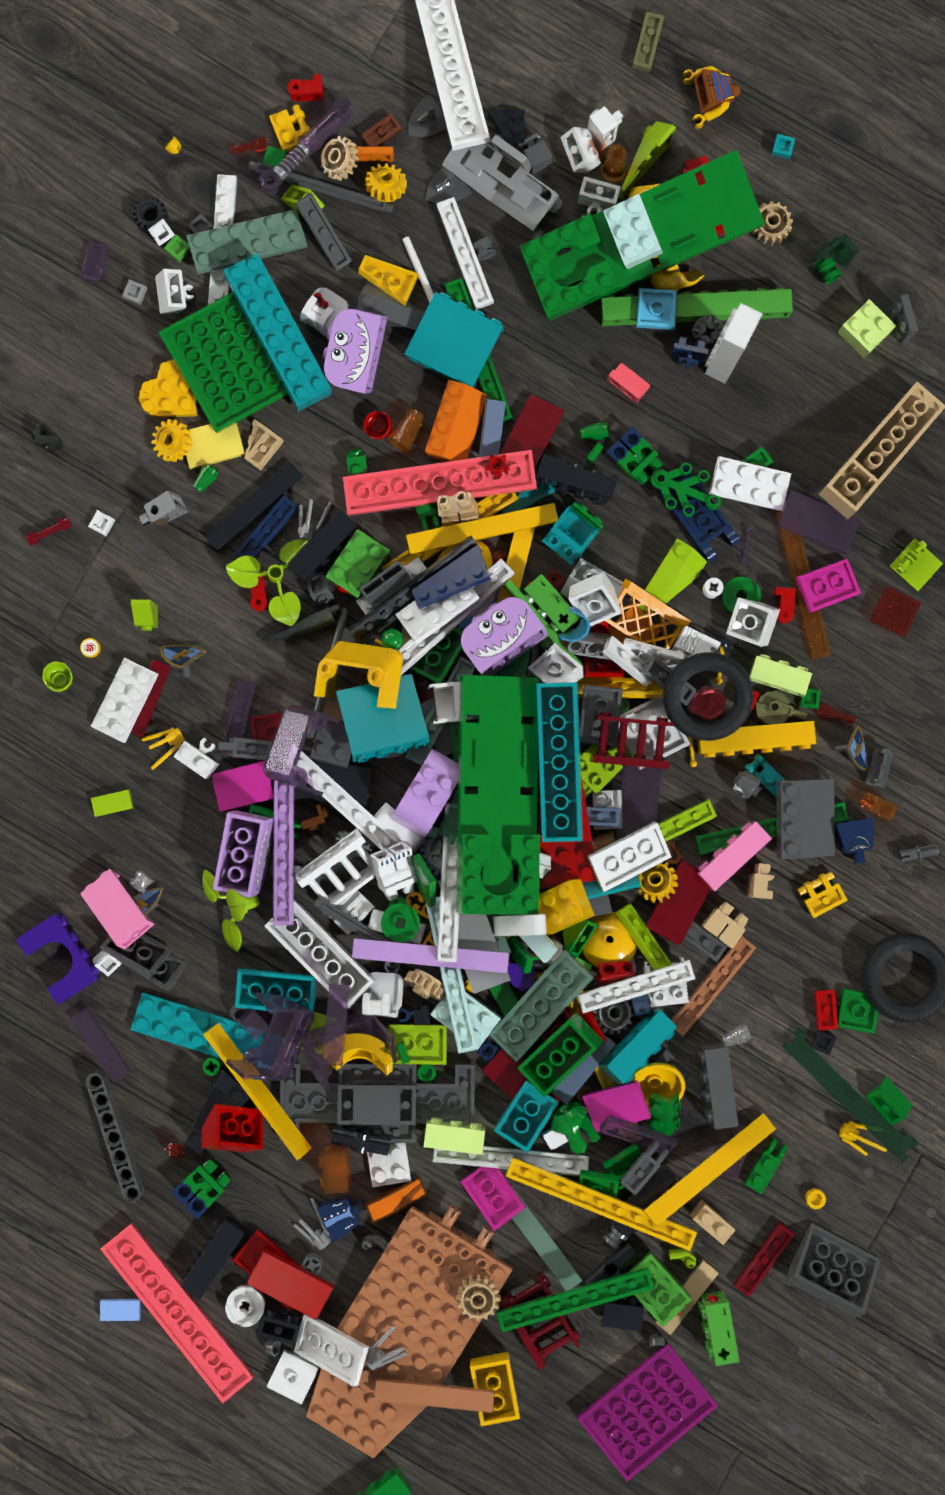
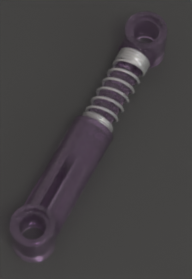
M347 98L337 99L334 106L298 141L297 148H294L290 155H286V159H282V162H279V166L262 172L260 182L265 194L275 195L278 193L283 180L288 176L289 172L291 173L292 169H295L296 165L299 166L298 163L302 162L303 158L306 159V157L312 156L343 124L351 121L353 111L350 100ZM340 109H346L347 112H346V113H340L339 110H340ZM268 180L275 181L272 185L266 184Z

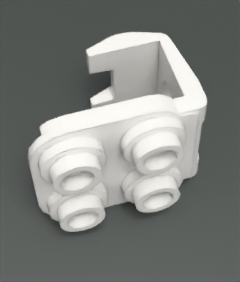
M318 288L301 311L300 320L327 337L328 330L332 328L335 317L340 312L347 310L348 304L331 290ZM315 293L322 294L324 301H327L329 304L327 309H322L318 306L319 303H316L318 299L313 296Z
M370 973L377 981L363 993L362 1014L397 1017L398 1009L402 1006V977L395 973Z

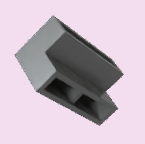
M398 560L359 589L371 606L375 608L410 582L412 578Z

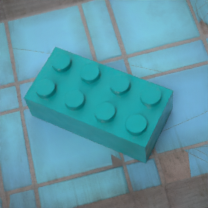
M650 1010L651 1013H648L598 1065L613 1082L629 1083L635 1076L633 1073L638 1068L642 1069L648 1063L647 1058L651 1054L655 1055L662 1048L661 1044L674 1036V1030L677 1026L661 1010Z

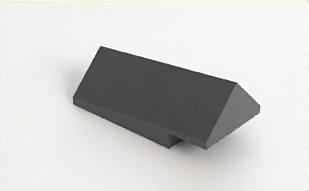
M145 934L141 935L126 949L116 946L110 936L100 946L101 950L165 991L174 988L186 966L184 961L170 954V948Z

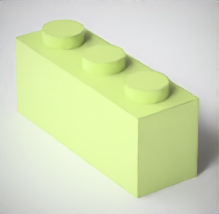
M760 654V656L754 658L749 678L753 682L803 697L806 695L812 673L808 672V669L805 667L797 666V668L789 666L790 663L779 660L775 662L771 660L770 656Z
M431 1118V1120H427L424 1147L482 1155L485 1127H482V1124L479 1123L463 1125L461 1121L451 1120V1123L443 1122L441 1118Z

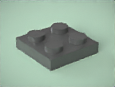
M905 294L898 298L890 310L891 320L896 325L895 335L901 344L909 342L918 331L909 295Z

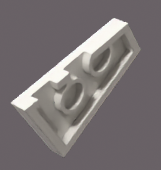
M629 638L624 640V646L645 663L648 662L651 656H654L673 670L679 662L685 659L684 653Z

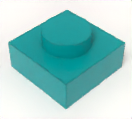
M777 134L772 155L790 159L795 138Z

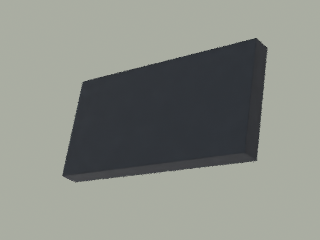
M312 760L360 805L367 806L372 768L348 765V768ZM294 771V797L327 801Z

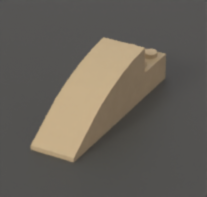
M916 382L838 470L819 495L846 519H849L943 411L945 405L920 383Z

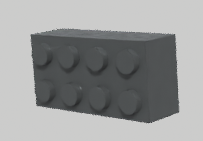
M722 1042L699 1045L700 1050L697 1051V1059L702 1065L699 1075L701 1082L705 1086V1089H702L703 1101H706L707 1109H704L705 1119L714 1129L739 1127L728 1047Z

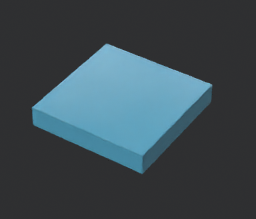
M639 288L636 328L674 330L677 290Z

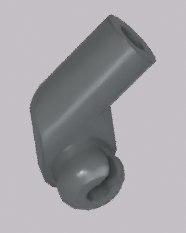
M371 1234L363 1238L361 1245L365 1250H369L374 1246H379L382 1250H385L389 1241L380 1234Z

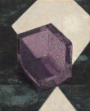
M248 1009L237 1020L254 1040H257L270 1027L253 1009Z

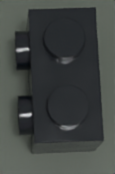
M628 1298V1300L617 1299L603 1303L600 1320L602 1327L641 1331L644 1306L636 1298Z
M274 1308L265 1309L257 1335L295 1346L302 1319L296 1314H282Z

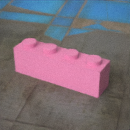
M756 821L752 823L747 822L741 828L742 832L738 836L733 835L726 842L728 845L724 849L719 848L712 855L714 858L709 863L705 861L698 867L700 871L697 875L712 891H716L772 839Z

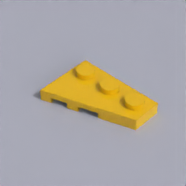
M365 255L358 272L362 277L404 306H406L418 279V273Z

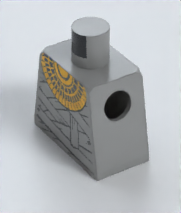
M166 491L145 504L146 513L140 515L139 518L144 526L150 523L163 525L188 513V510L180 495Z

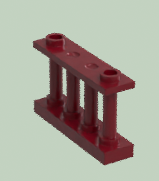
M600 712L599 716L594 715L593 719L601 720L599 746L596 754H590L589 762L670 769V761H665V757H663L666 726L674 727L673 722H668V718L657 717L656 721L611 717V713ZM609 721L620 722L618 748L615 756H609L608 752H606ZM628 722L639 723L637 750L634 758L627 757V753H625ZM647 724L658 725L656 751L653 759H645L646 755H644Z
M539 1271L537 1273L539 1282L515 1296H509L507 1291L500 1294V1301L503 1307L507 1308L518 1305L517 1303L541 1289H544L547 1296L553 1295L549 1288L552 1285L546 1275L543 1276ZM565 1315L558 1316L535 1330H528L527 1326L516 1328L539 1370L546 1366V1355L573 1340L576 1347L580 1346L579 1338L581 1336L576 1327H571ZM562 1323L564 1324L568 1332L566 1335L544 1348H538L535 1341H537L539 1336Z

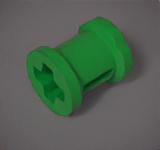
M215 1056L209 1057L203 1064V1071L209 1076L216 1075L223 1067L222 1059ZM212 1062L213 1064H217V1067L214 1070L213 1067H209V1064Z

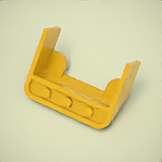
M340 641L334 645L318 665L314 696L334 698L338 665L368 669L367 677L369 683L372 686L380 687L377 707L396 709L403 655L397 649Z

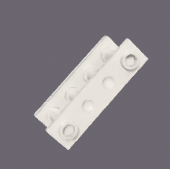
M355 829L295 873L294 875L302 888L309 885L321 900H326L336 907L340 902L376 877L370 855L362 846L366 841L359 830ZM354 850L359 853L368 865L360 873L346 857ZM337 862H341L353 877L345 884L340 881L331 869ZM322 873H325L337 888L330 895H327L315 881Z

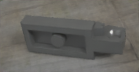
M234 737L230 738L229 743L219 742L218 749L228 751V755L232 757L271 761L273 742Z

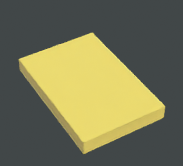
M237 423L217 434L211 424L190 429V436L193 438L191 441L192 448L189 449V454L186 457L191 470L205 466L207 463L214 464L245 455Z

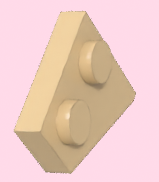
M254 419L252 422V434L248 440L249 446L246 449L244 458L261 471L284 441Z

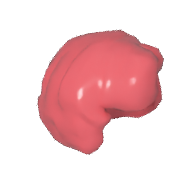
M703 686L689 702L688 709L692 714L709 721L723 713L726 706V697L717 688Z

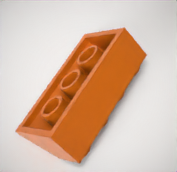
M448 380L425 449L426 454L431 459L442 462L468 459L484 412L485 400L489 396L467 384Z

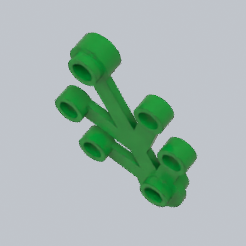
M683 463L680 468L670 472L664 470L655 471L651 476V483L655 488L661 490L666 509L673 510L677 505V501L671 497L668 487L676 491L683 508L682 513L687 518L693 516L695 509L689 504L686 495L704 502L706 508L711 511L717 510L721 505V498L719 496L707 495L690 488V486L700 482H707L710 477L708 471L702 470L698 475L681 482L671 479L680 475H689L692 470V466L689 463ZM687 466L689 471L684 472L682 467ZM705 474L707 478L701 479L700 475ZM662 476L664 478V481L659 482L657 480V477ZM712 498L716 499V500H717V503H716V504H712V503L710 502V499H712ZM668 501H673V502H674V506H673V507L668 506L667 502H668ZM690 508L692 510V513L687 514L685 512V509Z

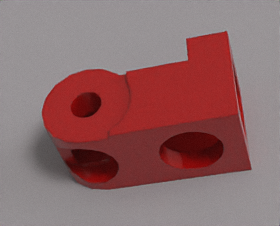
M314 74V80L301 81L293 79L288 83L287 88L290 97L295 102L324 100L321 74Z
M262 576L258 577V584L250 588L252 594L250 604L257 612H264L269 606L265 578Z
M776 587L773 589V597H778L777 608L780 609L776 620L777 623L786 624L793 619L796 588Z
M618 961L598 963L596 975L599 987L634 977L635 973L631 962Z

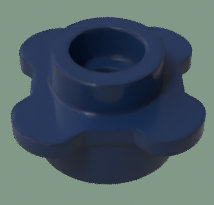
M486 1038L479 1049L476 1050V1053L481 1055L486 1062H490L492 1057L499 1052V1047L494 1046L491 1040Z

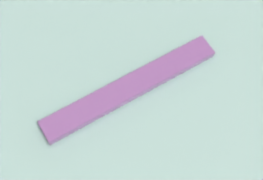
M274 770V926L294 925V770Z
M354 938L352 958L500 973H508L509 953L458 948L457 962L437 961L438 946Z

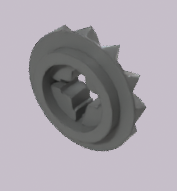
M712 315L701 317L693 326L692 333L694 339L713 345V342L718 340L722 332V323L717 317ZM705 325H707L710 329H712V330L710 331V333H711L710 336H708L706 333H704V332H706V326H705Z

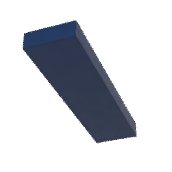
M283 495L235 554L239 557L252 556L257 559L299 507Z

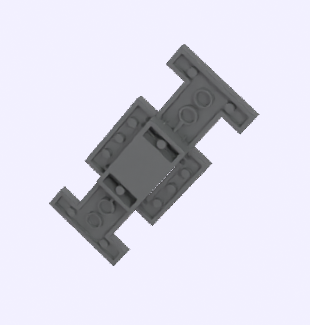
M283 1062L280 1065V1106L299 1131L300 1123H337L338 1127L352 1130L363 1128L371 1131L372 1134L392 1138L391 1143H416V1123H427V1120H431V1118H441L443 1122L451 1123V1120L461 1121L463 1125L474 1123L475 1064H455V1083H416L417 1064H393V1071L386 1075L373 1063H345L339 1068V1082H301V1063ZM358 1084H397V1085H358Z

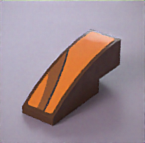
M420 1176L409 1182L402 1183L385 1191L380 1196L366 1201L365 1206L372 1222L375 1223L426 1196L427 1192Z

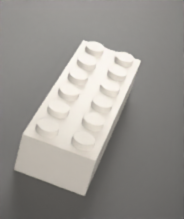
M742 303L738 309L733 308L705 364V367H707L706 375L724 384L726 383L746 348L762 313Z
M294 898V925L274 926L273 918L265 925L272 935L345 1009H349L377 981L355 958H352V955L296 898Z

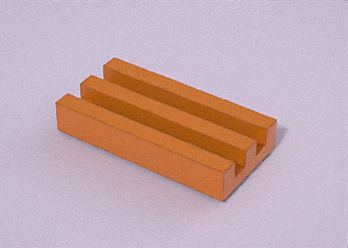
M355 147L359 150L356 154L359 157L357 162L394 161L393 147Z

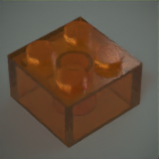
M338 1145L325 1146L324 1151L319 1156V1167L323 1168L322 1176H320L321 1188H324L325 1194L349 1192L351 1186L349 1148Z

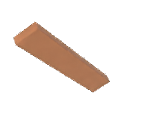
M741 936L733 949L729 948L688 998L689 1003H684L672 1017L671 1021L677 1026L675 1031L682 1037L755 951L756 947L743 936Z
M377 1378L375 1400L493 1413L494 1390Z

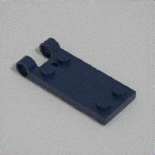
M687 466L682 468L684 472L689 471ZM691 471L689 475H680L671 480L681 482L695 475ZM700 483L690 486V488L708 495ZM668 487L671 497L677 501L675 509L671 511L708 563L717 558L709 542L719 535L723 534L726 542L731 547L740 542L738 534L733 530L719 509L714 511L708 510L704 502L686 495L688 502L694 507L695 512L693 516L685 517L682 513L683 508L676 491ZM656 488V490L664 500L661 490ZM668 501V502H667L668 506H670V507H673V506H674V502H673V501ZM686 508L685 512L687 514H691L692 510L690 508ZM708 530H712L713 534H708Z

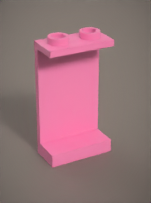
M109 869L104 871L95 882L87 885L80 894L116 946L126 949L155 924L151 918L142 913L118 879L120 875Z

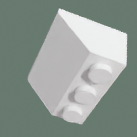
M580 558L560 593L569 599V588L571 585L603 572V570ZM605 572L614 587L616 596H618L623 588V582Z

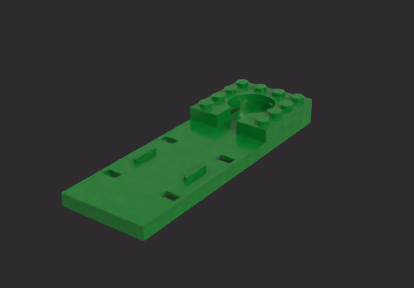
M734 150L639 194L663 252L657 255L661 264L659 267L654 268L649 259L627 269L603 211L592 216L588 214L520 245L547 318L550 321L765 226L738 151ZM703 173L706 183L699 186L695 175ZM722 224L726 237L722 239L718 238L715 227ZM571 247V251L557 256L556 253L561 249ZM581 281V282H580L579 284H577V285L570 286V285H572V284H574V283H576V282Z
M460 676L456 913L539 914L540 835H537V683H539V677ZM466 715H479V723H466ZM521 716L532 717L531 724H521ZM465 786H478V794H465ZM520 787H530V795H520ZM513 866L518 868L517 882H513Z

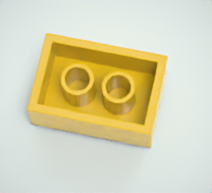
M581 879L569 880L539 894V914H545L547 936L595 916Z
M509 1352L470 1359L474 1388L494 1390L493 1413L478 1411L481 1426L520 1419Z

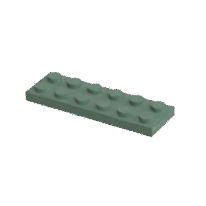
M297 209L187 235L197 274L230 267L256 253L263 259L307 248Z
M564 950L489 1035L516 1062L520 1061L590 983L594 976L568 950Z

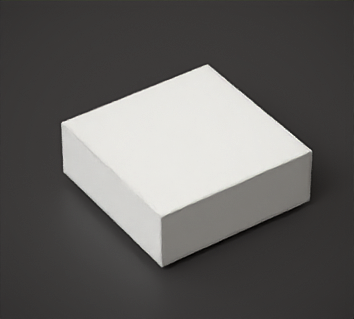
M97 510L88 527L107 536L115 519Z

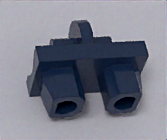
M679 337L677 343L674 344L671 358L679 359V362L685 363V369H689L690 364H704L709 349H706V342L696 341L695 346L688 345L687 338Z

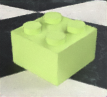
M869 299L842 325L837 333L862 358H865L892 332L896 325Z

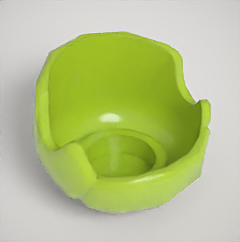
M54 661L48 663L43 669L42 678L48 689L54 692H62L67 690L72 684L73 675L65 663Z

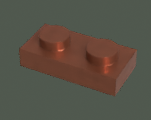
M391 113L362 133L361 138L368 147H381L401 133L403 129Z

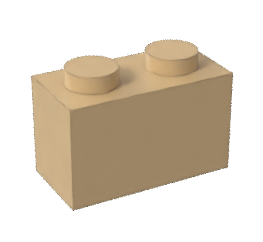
M703 1199L690 1213L692 1219L722 1245L725 1244L735 1231L733 1225Z

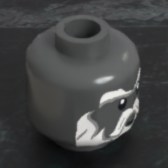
M748 770L740 771L732 782L733 790L745 799L750 798L751 795L755 797L761 790V787H759L760 779Z

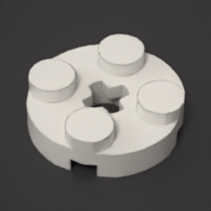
M242 1285L235 1288L227 1298L226 1314L231 1322L237 1323L242 1327L256 1324L265 1310L263 1294L260 1290L250 1285ZM243 1301L250 1303L249 1310L246 1311L245 1308L242 1309L240 1307Z

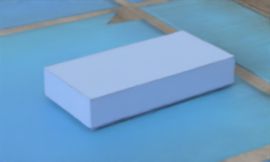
M101 1299L100 1321H139L141 1319L140 1299Z

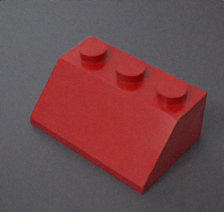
M220 1104L214 1105L202 1127L201 1148L247 1153L262 1150L263 1114L259 1109Z

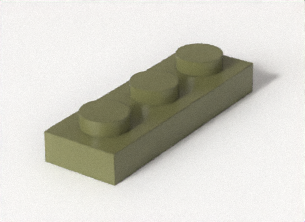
M646 11L632 68L647 72L651 71L664 20L663 15Z

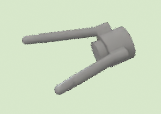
M309 500L306 523L304 524L303 506L299 505V538L311 540L320 531L332 505L331 501L325 508L316 529H314L315 525L310 524L313 500Z
M311 1198L313 1208L323 1231L318 1229L314 1232L302 1219L299 1222L307 1232L296 1223L293 1226L313 1246L322 1250L331 1242L330 1234L317 1210L318 1206L315 1199Z
M395 1325L368 1349L369 1354L366 1355L365 1361L371 1370L407 1355V1352L400 1353L404 1351V1347L386 1355L381 1349L377 1350L395 1330Z

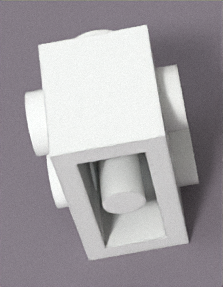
M573 127L561 137L573 172L588 173L601 163L598 151L592 141V135L587 128Z

